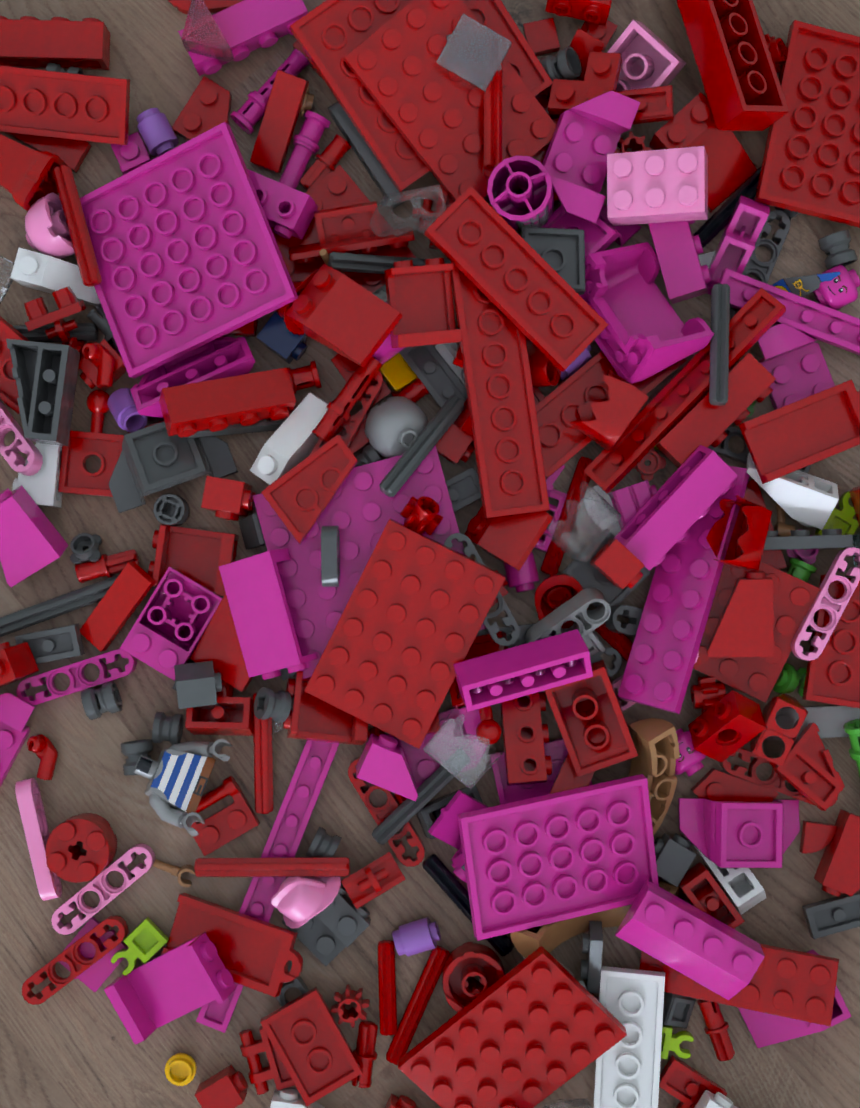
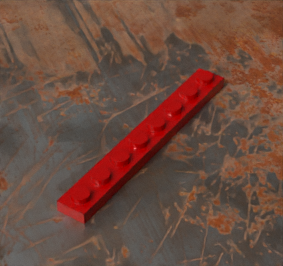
M762 287L730 319L729 369L786 312L785 306ZM710 342L631 421V424L616 445L608 451L604 449L583 470L606 494L709 391Z

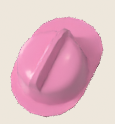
M287 877L281 883L277 893L271 898V903L283 914L286 926L291 929L300 928L334 901L341 886V877Z

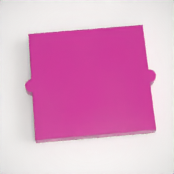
M458 790L448 805L441 809V814L428 832L432 836L459 849L462 844L457 814L488 808V806Z
M94 917L90 918L65 949L100 922ZM108 930L99 939L103 943L110 936L114 935L115 931ZM122 941L75 979L78 978L93 992H96L124 959L123 957L119 958L113 964L111 959L114 954L120 949H128L129 947ZM83 942L80 946V953L83 957L89 959L95 956L96 949L92 943ZM59 961L61 965L71 972L69 964Z

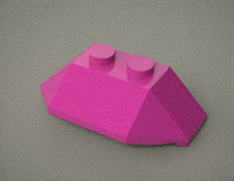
M244 336L237 338L219 337L146 373L139 384H135L130 391L140 415L163 418L159 404L162 388L249 374L255 359Z

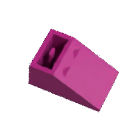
M169 566L120 649L175 681L174 665L187 664L188 661H191L190 658L223 598Z
M813 949L810 950V951H808V952H806V953H811V954L819 955V954H818L815 950H813ZM837 986L835 989L831 1027L852 1017ZM738 1007L757 1048L830 1028V1026Z

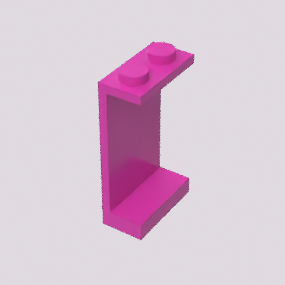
M287 548L266 551L219 566L249 678L262 675L263 680L281 676L280 669L284 668L288 669V673L307 669L306 662L318 659L316 653L305 656L301 654L277 566L279 563L291 560Z
M204 932L134 968L129 974L119 976L104 991L136 1045L146 1040L157 1028L214 1000L218 1004L224 1002L237 987L233 982L231 973L225 968L218 956L216 946Z

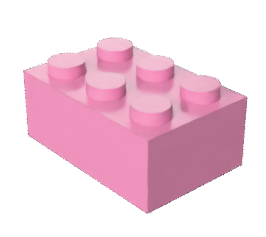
M705 146L607 154V218L613 226L708 220V156Z

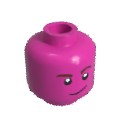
M837 265L820 273L840 272L841 274L831 281L821 282L820 287L813 291L819 304L839 310L857 300V287L860 286V279L854 269L848 271L843 265Z
M680 728L676 731L680 758L676 759L675 775H681L686 772L688 777L704 768L701 761L706 758V755L694 750L691 733L689 731L684 732Z

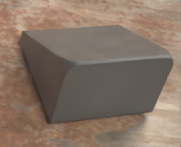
M257 513L240 519L239 526L245 548L253 549L266 545Z
M664 992L663 1025L687 1029L696 998Z

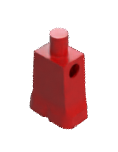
M0 134V187L12 194L15 202L27 212L31 205L41 197L50 193L59 195L53 169L60 165L67 166V164L56 154L48 151L33 150Z

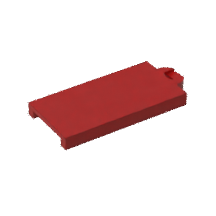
M852 379L739 424L762 484L860 444V394L857 393Z
M187 893L179 894L177 900L179 906L167 946L163 947L162 954L205 932L209 940L216 946L218 956L225 968L231 973L235 983L277 997L280 995L283 982H291L299 977L303 968V958L298 951L293 949L298 933ZM292 961V967H291V970H290V972H289V971H288V965H289V962Z

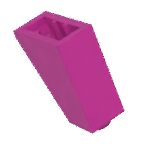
M22 485L14 491L6 488L0 492V560L6 582L10 587H13L61 557L68 547L66 541Z

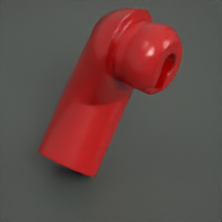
M86 343L82 348V355L98 368L96 385L113 387L115 367L113 355L100 343Z
M41 734L32 736L28 739L27 748L40 759L36 777L43 780H52L58 751L48 737Z

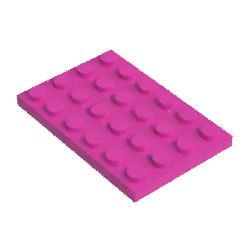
M643 774L457 814L473 931L477 941L631 905L646 879L659 886L647 777Z

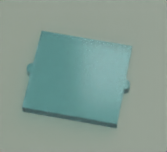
M463 13L453 33L447 35L446 39L448 42L436 63L481 90L486 91L495 73L502 69L501 63L512 42Z

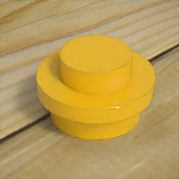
M185 1053L174 1054L165 1065L166 1078L176 1086L189 1084L197 1072L195 1060Z

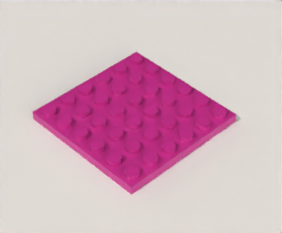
M226 122L213 127L80 198L102 279L101 283L94 287L130 378L135 379L298 299L297 292L230 125Z
M436 445L394 497H389L382 493L379 484L402 455L354 467L301 544L297 542L263 494L253 495L267 551L287 548L291 560L279 563L277 566L301 654L305 656L316 653L318 659L306 662L307 669L301 670L303 671V679L312 676L388 520L391 518L404 525L405 518L400 513L411 497L414 496L417 500L422 496L432 498L439 505L440 510L438 514L443 517L432 535L429 536L426 532L423 535L444 545L445 540L450 535L460 533ZM322 526H339V587L322 586ZM453 539L451 541L453 546L450 549L465 556L463 543ZM482 624L480 630L486 629L484 624Z

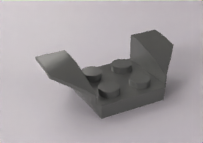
M161 422L124 435L122 452L108 485L118 512L122 513L145 505L144 496L207 474L211 477L222 478L238 471L226 442L216 436L185 438L178 435L168 436L165 422Z

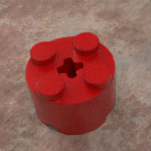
M82 813L72 816L59 824L48 837L46 843L47 867L57 876L69 882L81 883L90 881L113 861L117 851L116 834L114 835L109 822L97 814ZM79 842H82V848L84 850H87L84 853L81 852L80 847L77 846Z
M466 942L449 954L442 970V985L448 1004L456 1012L462 1010L505 975L499 956L491 948L473 942ZM479 976V982L473 980L471 983L468 982V977Z

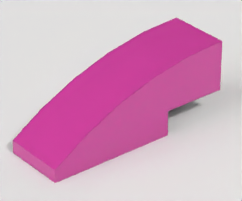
M740 196L708 269L712 283L706 284L709 292L707 294L711 295V290L715 284H718L724 269L727 268L740 274L743 273L769 216V206L755 202V200L745 196Z

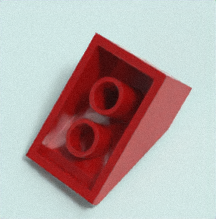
M702 92L674 116V120H669L653 135L649 143L652 150L705 146L708 156V211L710 213L757 171L733 131L717 129L709 101Z
M323 264L314 274L311 281L298 296V299L294 300L285 313L305 335L363 368L403 317L399 311L342 272L326 264Z
M604 660L591 664L593 677L544 690L577 777L638 756Z

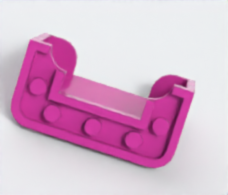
M648 242L588 254L585 259V293L580 295L608 323V326L594 340L617 374L631 384L641 382L700 351L708 345L714 336L707 323L699 317L689 319L684 324L654 283L660 270V264L657 254Z

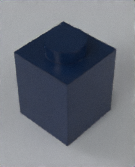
M276 312L256 336L260 343L288 364L293 359L298 361L308 347L305 344L308 340L306 335H297L290 332L285 325L284 318Z

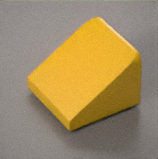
M399 353L379 369L396 394L417 378Z

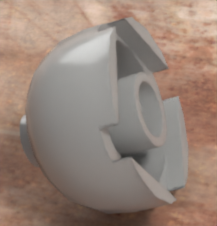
M392 396L387 398L388 401L383 402L380 406L378 404L374 406L366 419L365 434L369 439L370 445L379 455L386 458L403 455L429 423L422 409L414 401L405 397Z

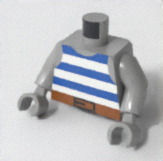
M218 739L214 743L210 741H188L173 744L169 749H164L157 761L142 755L139 757L133 773L150 779L145 794L149 796L150 805L162 821L179 828L184 827L191 836L199 834L194 828H191V825L197 821L205 824L203 818L195 812L216 759L211 757L215 755L222 761H228L230 756L220 754V751L224 746L232 747L231 743L225 739Z

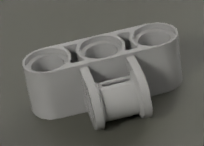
M594 587L586 588L527 630L525 641L529 643L578 629L589 650L590 658L599 651L603 653L606 651V648L594 630L609 619L611 614L609 603L599 589ZM600 602L596 609L587 610L591 603ZM574 621L571 627L561 628L564 622Z

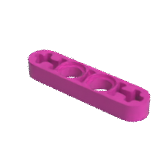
M122 649L113 650L26 678L17 686V697L32 706L128 676L136 669L137 659ZM119 654L122 658H128L129 664L125 665L124 672L121 667L108 670L111 677H107V667L102 661L103 658H106V664L116 662ZM89 663L97 665L100 670L99 678L95 681H89L84 676V668ZM59 673L66 674L70 679V685L65 691L57 689L54 684V679ZM29 683H31L32 687L46 684L48 690L36 693V700H34L33 696H27L25 690L30 688Z

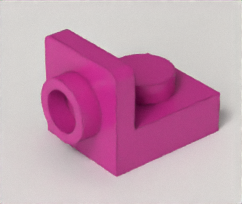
M139 132L128 136V145L110 144L123 175L152 160Z

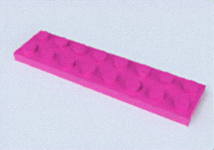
M729 466L738 475L732 482L731 488L712 503L709 512L688 529L686 537L682 541L675 543L666 553L663 562L656 566L617 696L619 698L680 714L724 566L723 563L713 559L725 560L740 507L737 504L732 506L718 558L708 544L706 537L715 522L725 515L719 506L720 500L730 499L736 501V495L744 498L750 478L747 468Z

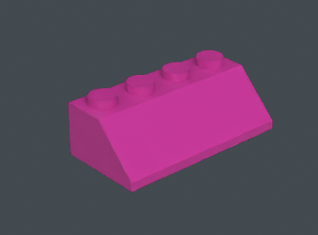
M647 879L615 933V936L727 1000H730L750 983L765 957L760 943Z

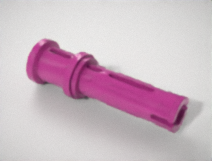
M294 49L277 70L298 76L309 65V62L300 51ZM277 70L258 91H251L247 95L248 100L237 112L233 111L230 114L232 120L249 135L254 132L253 127L264 116Z
M306 110L304 113L305 121L299 134L293 137L295 147L279 180L280 183L294 189L297 188L311 155L319 151L318 143L325 128H329L331 124L325 117Z

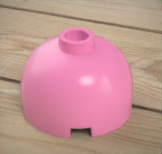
M50 193L41 197L31 205L25 216V231L28 244L40 253L58 259L74 255L75 252L59 195Z

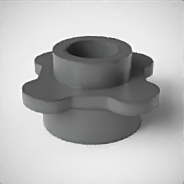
M81 533L75 536L70 544L73 552L70 556L72 563L80 564L82 561H98L101 557L99 545L102 543V539L100 536L88 533Z

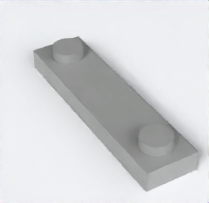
M841 705L803 706L808 711V714L796 739L809 723L813 722L820 730L818 732L820 738L849 737L848 733H845L843 726L851 720L860 719V708ZM791 707L779 709L775 716L777 725L782 729H792L795 722L799 719L798 713ZM769 736L766 738V740H782L780 737L777 736Z

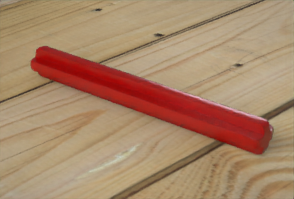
M348 857L198 858L195 861L194 870L197 877H346L350 873V860Z

